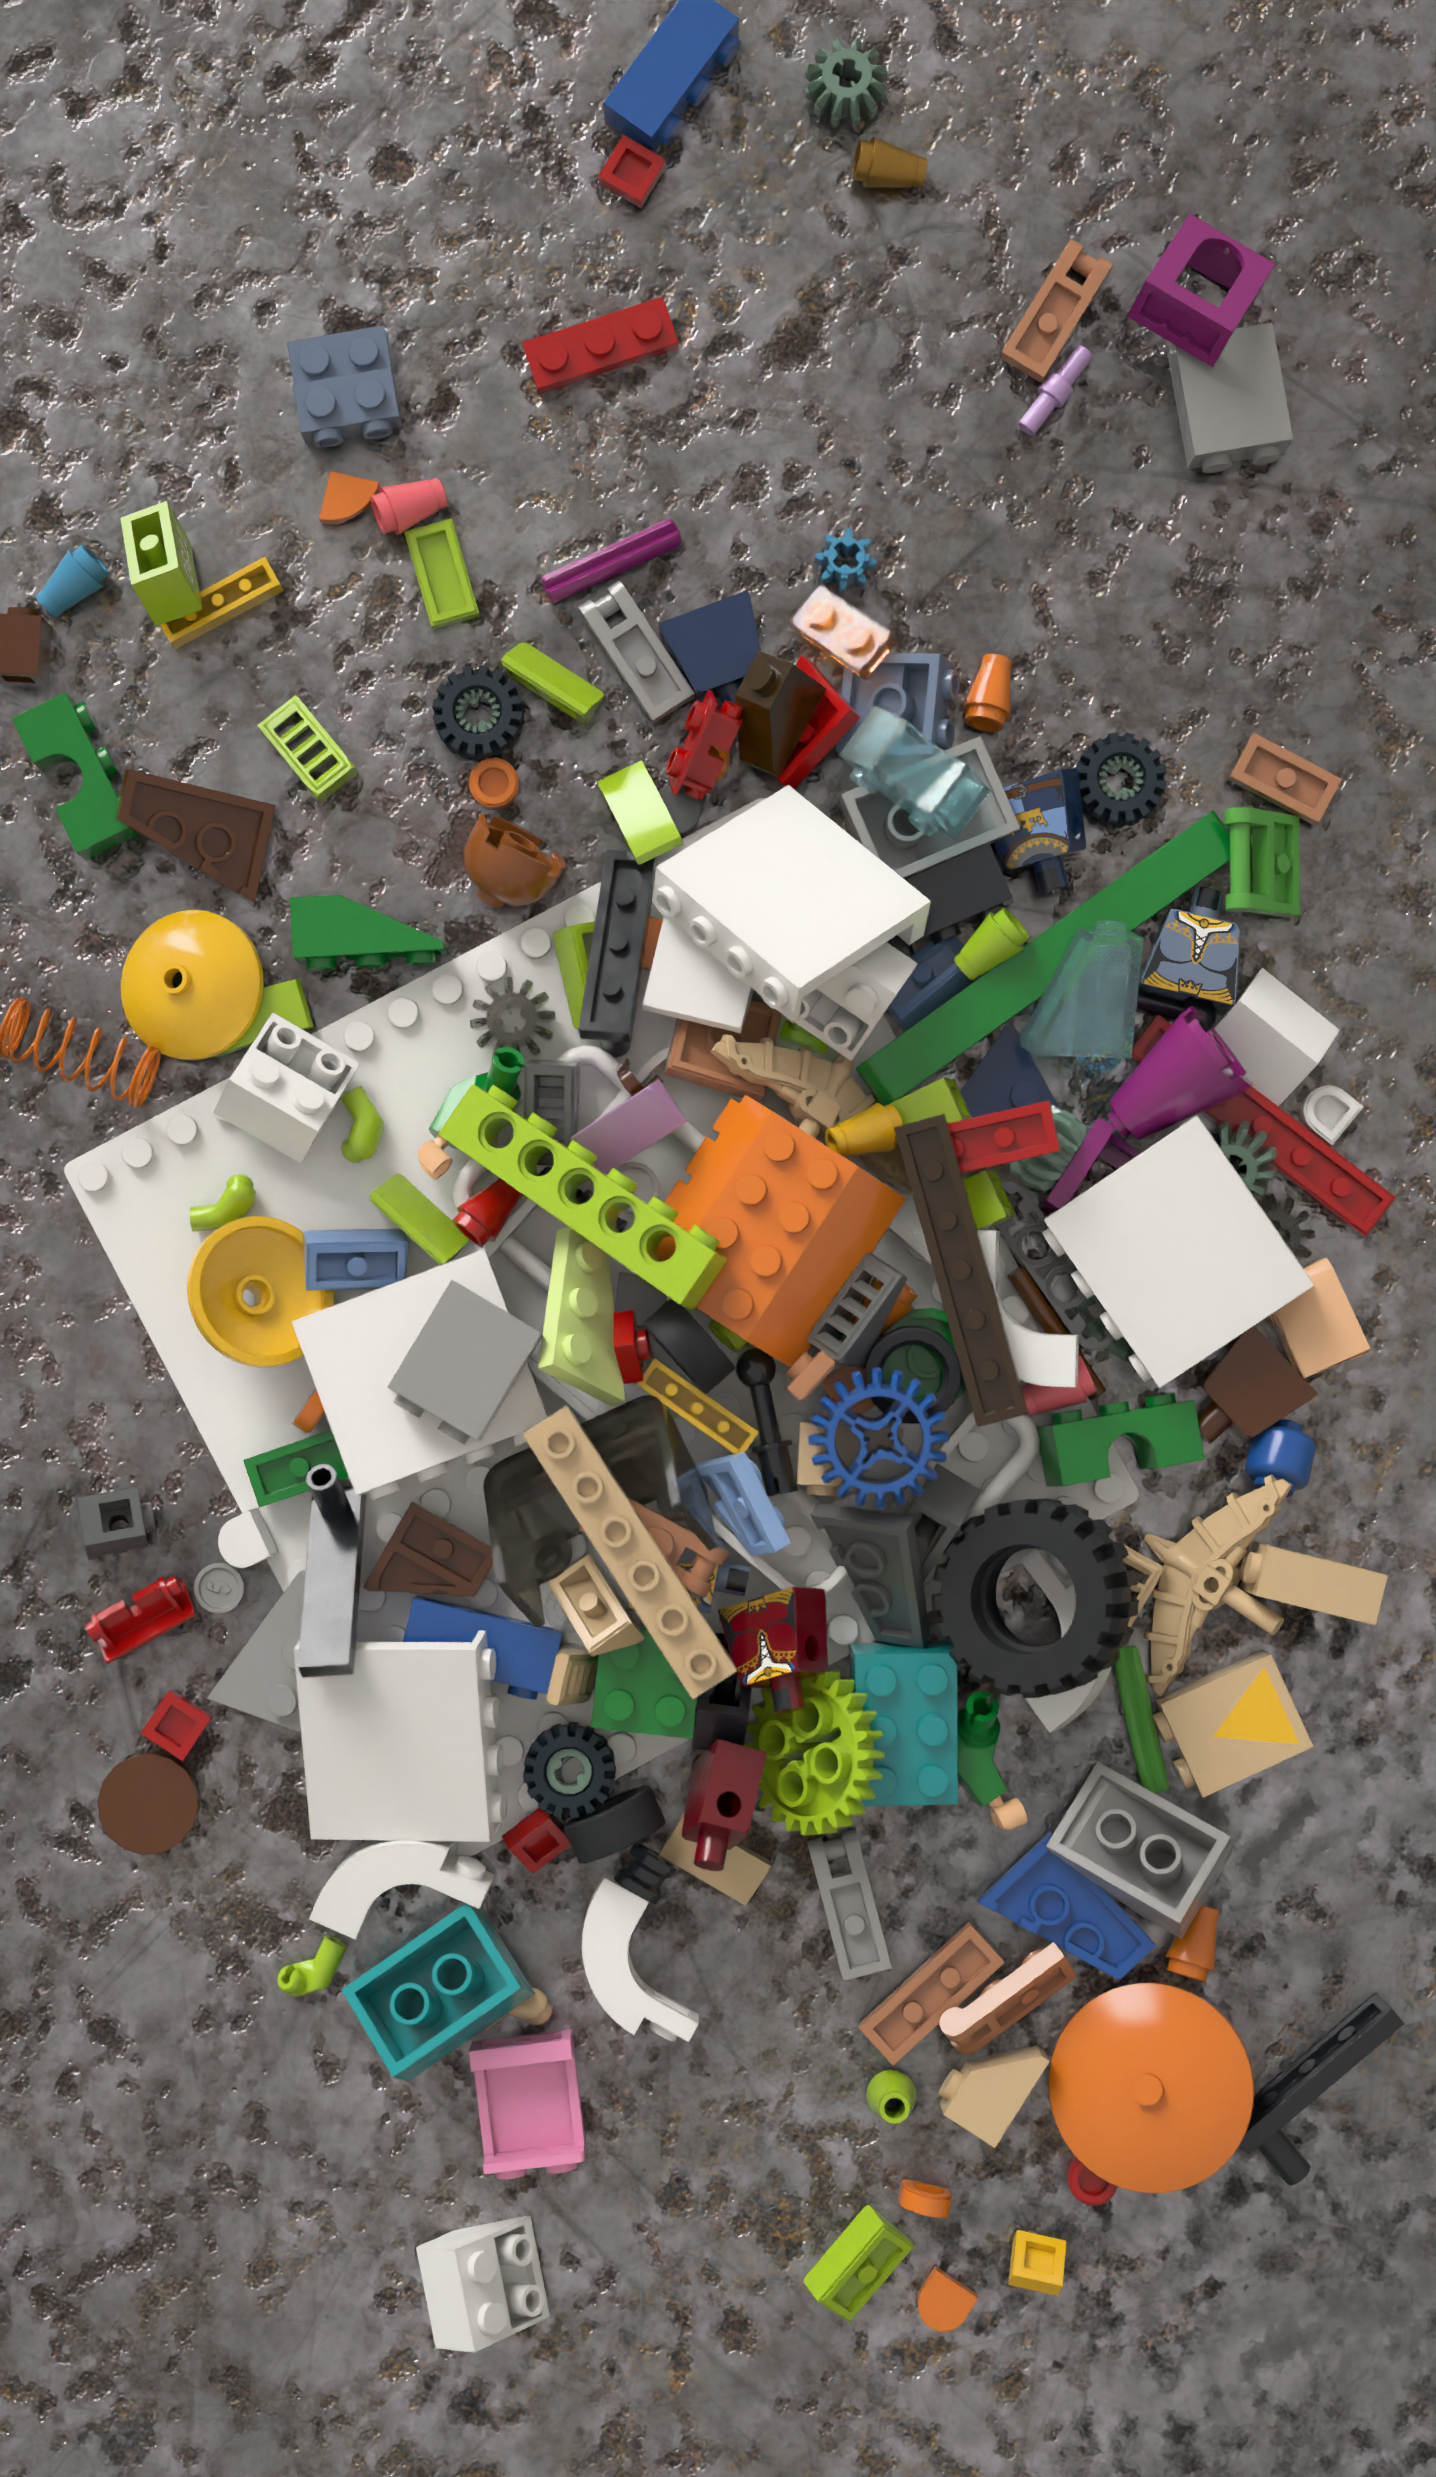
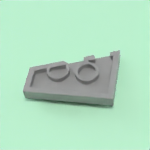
M305 1570L295 1576L207 1697L209 1700L301 1732L294 1647L299 1642L301 1634Z

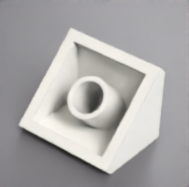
M1263 968L1259 970L1238 996L1235 1005L1228 1009L1212 1028L1225 1041L1247 1072L1242 1077L1250 1080L1253 1088L1278 1107L1319 1064L1340 1031Z

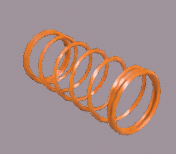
M23 997L13 1001L0 1027V1057L4 1059L10 1057L12 1062L18 1063L26 1059L34 1050V1064L38 1072L42 1073L49 1070L59 1059V1072L63 1081L69 1082L75 1079L85 1068V1084L89 1091L93 1092L101 1088L111 1076L110 1092L113 1100L119 1101L128 1095L129 1106H133L136 1109L144 1103L158 1072L161 1052L158 1048L155 1049L153 1046L147 1047L137 1065L130 1086L118 1097L115 1095V1078L119 1060L127 1044L126 1036L122 1037L108 1072L95 1087H92L89 1083L90 1064L94 1050L99 1042L102 1028L97 1027L85 1059L75 1073L68 1078L64 1075V1058L66 1047L76 1027V1017L71 1018L59 1051L52 1061L42 1068L38 1063L39 1045L52 1010L50 1007L46 1008L33 1043L20 1058H15L13 1053L23 1037L29 1019L30 1002ZM147 1068H148L147 1074H146L145 1079H144V1081H143V1084H142V1086H141L143 1077H144L145 1072H146V1070H147Z

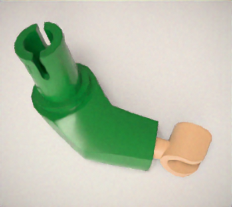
M511 1047L497 1049L492 1057L489 1072L464 1080L450 1089L429 1127L430 1133L435 1137L434 1141H427L418 1150V1160L421 1168L431 1178L439 1179L452 1165L453 1159L444 1149L447 1146L455 1149L457 1147L442 1138L438 1133L472 1083L487 1092L492 1085H495L519 1102L522 1093L517 1081L525 1061L523 1055L516 1049Z
M975 1692L968 1698L966 1707L957 1714L958 1778L979 1807H984L987 1804L990 1805V1817L996 1827L1012 1830L1026 1824L1028 1819L1025 1809L1018 1798L1015 1797L1003 1802L1000 1797L1007 1790V1786L993 1760L1001 1728L997 1718L999 1703L995 1697L991 1704H989L992 1695L989 1692Z

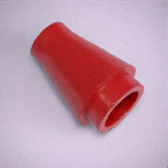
M498 1178L458 1206L459 1214L452 1221L466 1238L482 1248L489 1240L492 1242L496 1241L517 1203L524 1195L501 1178Z

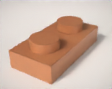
M1256 733L1250 736L1228 778L1234 784L1295 816H1299V818L1314 826L1320 822L1342 780L1338 776Z

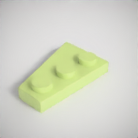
M567 1226L556 1232L538 1369L609 1406L625 1402L624 1385L613 1347V1313H615L608 1254Z

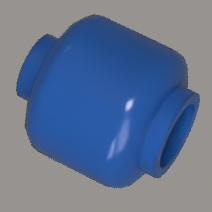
M1281 1419L1251 1438L1245 1473L1254 1481L1255 1489L1265 1486L1264 1478L1273 1475L1277 1480L1284 1479L1292 1484L1286 1497L1293 1496L1294 1491L1301 1490L1308 1485L1316 1452V1444L1311 1437L1302 1432L1303 1426L1301 1424Z

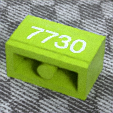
M164 501L120 518L131 585L155 626L202 610L191 543L168 502Z

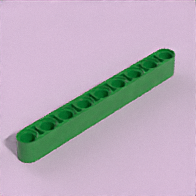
M1211 811L1023 946V951L991 969L856 1067V1071L881 1105L885 1106L902 1098L1229 862L1230 832L1215 811Z

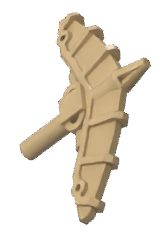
M723 1035L721 1041L717 1042L710 1052L726 1064L732 1074L740 1075L750 1083L767 1086L776 1091L777 1096L789 1102V1110L794 1117L793 1121L800 1125L799 1128L815 1139L819 1135L825 1137L827 1129L872 1106L876 1101V1097L872 1093L867 1096L851 1077L855 1057L850 1061L839 1053L830 1062L811 1055L810 1047L804 1045L799 1050L773 1046V1041L767 1037L761 1038L759 1043L735 1042L732 1035ZM898 1144L890 1152L860 1155L866 1166L875 1172L881 1181H888L907 1195L912 1193Z
M1273 1475L1264 1478L1265 1486L1241 1497H1238L1235 1493L1228 1495V1505L1205 1520L1200 1516L1192 1520L1194 1529L1177 1543L1151 1533H1147L1143 1541L1161 1559L1165 1567L1158 1588H1154L1150 1596L1156 1598L1152 1631H1145L1144 1639L1151 1640V1674L1145 1675L1146 1683H1152V1690L1160 1697L1165 1696L1177 1675L1183 1672L1184 1664L1191 1654L1193 1636L1196 1630L1201 1628L1209 1610H1215L1220 1608L1221 1605L1227 1604L1272 1636L1282 1626L1284 1619L1238 1588L1237 1584L1240 1581L1238 1563L1248 1551L1246 1548L1256 1535L1268 1528L1274 1516L1280 1513L1281 1504L1292 1487V1484L1286 1480H1277Z

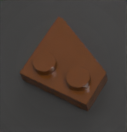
M412 1501L363 1588L368 1591L377 1592L395 1591L474 1597L501 1551Z

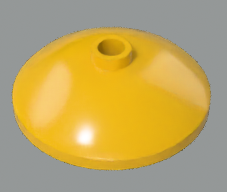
M186 910L167 915L154 922L139 936L126 958L121 977V1000L126 1018L136 1035L147 1046H153L155 1049L158 1048L163 1055L182 1060H200L220 1054L244 1036L259 1011L264 985L261 960L247 934L227 918L202 910ZM181 972L182 983L177 988H174L172 979L176 973Z
M265 1216L236 1219L210 1234L200 1245L193 1257L187 1278V1298L191 1315L206 1341L215 1350L232 1361L251 1367L269 1368L284 1365L300 1358L304 1354L292 1321L334 1306V1290L306 1291L304 1233L295 1226L285 1221ZM244 1290H248L254 1295L255 1303L253 1306L246 1304L244 1301Z

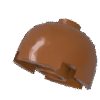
M485 814L478 817L463 850V865L470 881L478 887L477 897L486 904L501 909L504 903L519 907L535 904L546 897L556 885L565 869L566 862L556 850L552 852L550 858L540 851L538 846L541 845L543 840L533 833L496 816H493L490 823L487 824Z

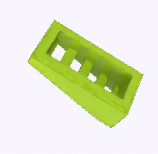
M294 695L257 725L320 804L359 773L353 763L297 695ZM297 712L302 720L279 737L274 730ZM310 728L314 734L291 752L286 745ZM321 742L325 749L303 766L299 759ZM333 756L338 763L314 780L310 774Z

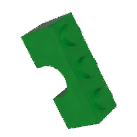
M64 692L11 718L32 762L42 772L64 763L78 765L82 771L83 781L78 794L72 800L55 808L77 854L87 861L140 835L115 819L121 793H119L112 776L118 774L119 771L107 747L97 748L90 733L97 729V725L84 701L76 704Z
M1175 1392L1145 1397L1146 1407L1131 1410L1129 1409L1128 1401L1099 1405L1100 1415L1082 1418L1081 1409L1051 1414L1053 1424L1037 1427L1046 1487L1068 1486L1110 1478L1108 1451L1112 1442L1120 1435L1125 1436L1133 1443L1137 1451L1140 1469H1158L1205 1460L1194 1400L1176 1401Z

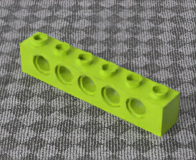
M472 1083L438 1135L678 1304L694 1310L728 1260V1258L715 1250L720 1241L695 1224L690 1231L684 1229L674 1222L679 1213L657 1197L653 1196L649 1203L635 1195L633 1192L638 1184L615 1168H612L608 1175L593 1165L598 1156L574 1140L566 1147L553 1138L558 1130L555 1126L532 1112L528 1119L517 1113L513 1109L518 1101L497 1086L492 1085L487 1092ZM512 1125L514 1129L512 1141L506 1147L499 1148L497 1144L499 1132L505 1126ZM552 1152L554 1157L552 1169L547 1174L539 1176L537 1173L538 1160L542 1155ZM587 1180H592L594 1184L592 1198L588 1202L579 1205L576 1198L579 1186ZM627 1208H633L635 1213L633 1226L628 1231L619 1233L616 1226L619 1214ZM668 1236H673L676 1241L675 1253L670 1259L660 1262L657 1257V1247L661 1240Z

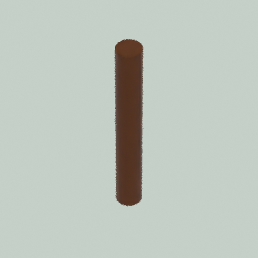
M1021 1266L1012 1271L1007 1276L1008 1280L1045 1334L1070 1335L1025 1267ZM1079 1349V1356L1082 1357L1097 1390V1393L1088 1396L1089 1400H1093L1102 1395L1106 1388Z

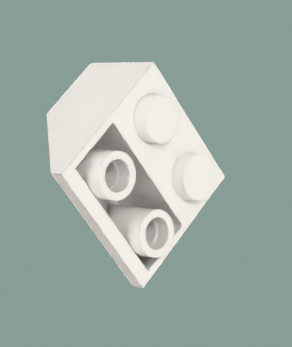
M886 942L802 998L799 1019L795 1023L852 1061L918 963Z
M272 1013L230 1077L213 1113L301 1164L360 1063L279 1015Z
M522 2216L454 2230L416 2247L435 2348L475 2353L550 2317L531 2216Z

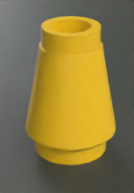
M875 1103L834 1127L825 1131L826 1144L829 1148L845 1157L890 1152L898 1144L894 1128L902 1126L903 1122L898 1110L892 1104L883 1106L880 1103Z

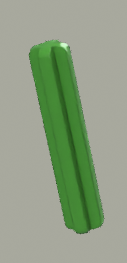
M1134 1645L1119 1647L1117 1652L1120 1657L1113 1665L1139 1782L1142 1787L1155 1794H1159L1169 1789V1782L1156 1724L1152 1717L1153 1710L1140 1652Z

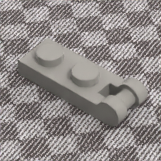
M618 581L607 588V595L594 603L588 600L577 607V609L654 724L695 698V693L624 585ZM620 611L626 620L610 629L605 619Z
M856 1828L841 1832L842 1837L823 1842L822 1837L807 1841L843 1981L892 1969ZM848 1857L851 1871L831 1876L828 1861Z

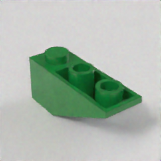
M342 895L290 898L293 958L299 964H306L307 971L337 969L336 962L356 961L357 968H382L387 966L386 959L406 958V965L425 966L436 964V956H448V948L443 941Z

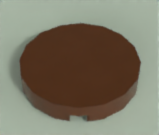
M158 1752L133 1755L117 1764L102 1782L97 1800L99 1820L109 1838L124 1850L142 1855L163 1853L181 1843L196 1824L201 1803L198 1788L194 1782L195 1779L190 1770L172 1756Z

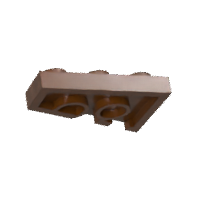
M126 769L115 819L242 898L255 903L276 805Z

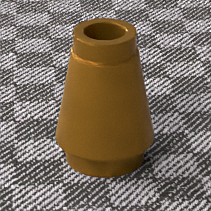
M874 136L871 141L860 139L853 160L852 180L862 182L863 187L922 188L927 171V158L920 157L915 153Z

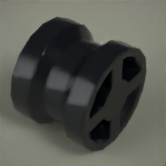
M635 1843L629 1851L630 1861L626 1867L618 1869L614 1879L633 1894L650 1903L657 1904L662 1896L661 1886L665 1879L673 1877L677 1866L659 1856V1853L651 1848Z

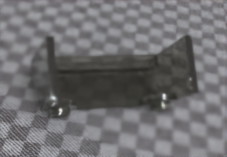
M651 1395L640 1396L581 1423L584 1431L626 1496L643 1505L656 1500L659 1510L666 1518L672 1521L684 1520L709 1551L718 1547L706 1486L670 1412L657 1397ZM531 1447L496 1463L487 1473L483 1488L496 1585L529 1621L538 1628L545 1624L540 1585L558 1577L565 1571L572 1559L571 1538L583 1532L579 1531L580 1523Z

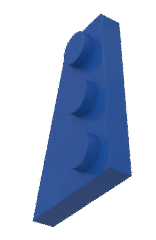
M1049 1831L977 1901L982 1906L993 1912L996 1911L1018 1923L1019 1926L1038 1934L1052 1943L1054 1942L1068 1953L1120 1980L1156 1944L1107 1891L1046 1848L1053 1835Z

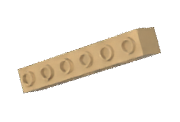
M568 1404L526 1430L523 1436L691 1698L695 1699L735 1673L737 1670L734 1662Z

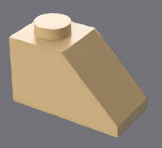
M799 1422L796 1484L807 1485V1495L837 1496V1486H839L843 1479L838 1476L832 1482L825 1484L821 1476L827 1469L832 1467L830 1462L822 1465H813L812 1456L818 1452L825 1451V1445L814 1446L808 1442L809 1435L825 1433V1428L808 1422ZM838 1424L835 1431L836 1448L843 1462L849 1467L855 1459L861 1442L849 1430L848 1426ZM882 1426L878 1432L870 1428L868 1430L864 1428V1436L870 1437V1443L866 1444L868 1446V1453L863 1459L868 1456L872 1449L875 1450L880 1444L887 1448L889 1446L893 1447V1440L888 1439L887 1435L892 1432L890 1427ZM898 1427L897 1436L900 1440L903 1438V1428Z
M1035 2045L967 2060L960 2072L953 2069L941 2085L938 2095L943 2098L940 2102L943 2115L995 2148L1050 2061L1045 2051Z

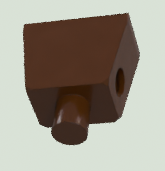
M1254 1325L1226 1344L1195 1386L1197 1391L1209 1402V1405L1197 1415L1200 1435L1208 1444H1211L1231 1426L1243 1439H1251L1313 1399L1318 1393Z

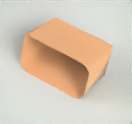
M1321 1258L1303 1267L1312 1280L1313 1287L1268 1316L1276 1334H1278L1290 1364L1303 1378L1372 1352L1366 1351L1370 1349V1346L1340 1281L1327 1258Z

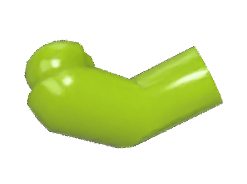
M358 1086L340 1098L354 1120L349 1137L342 1142L341 1146L343 1156L352 1163H360L364 1159H370L377 1152L384 1129V1122L363 1087Z

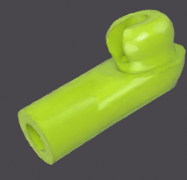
M242 1174L234 1175L226 1182L227 1188L217 1204L190 1207L192 1231L218 1229L229 1222L246 1217L255 1204L256 1191L254 1190V1183L251 1178Z
M325 1935L314 1959L287 1965L279 1971L277 1976L279 1989L293 1997H300L326 1989L330 1985L348 1945L335 1937Z

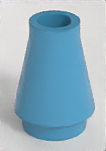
M81 544L75 551L71 549L67 551L44 588L35 597L52 616L58 618L65 610L105 586L103 580L110 574V571L89 548Z

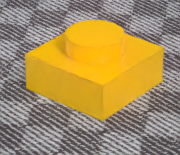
M1017 2230L1012 2242L1008 2285L1058 2296L1063 2287L1066 2241Z

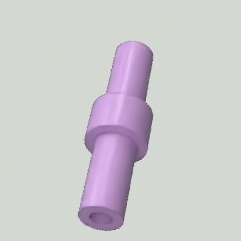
M1077 345L1057 373H1050L1038 388L1040 395L1018 423V426L1025 433L1034 436L1055 407L1061 408L1073 393L1072 384L1093 358L1092 353L1087 348Z

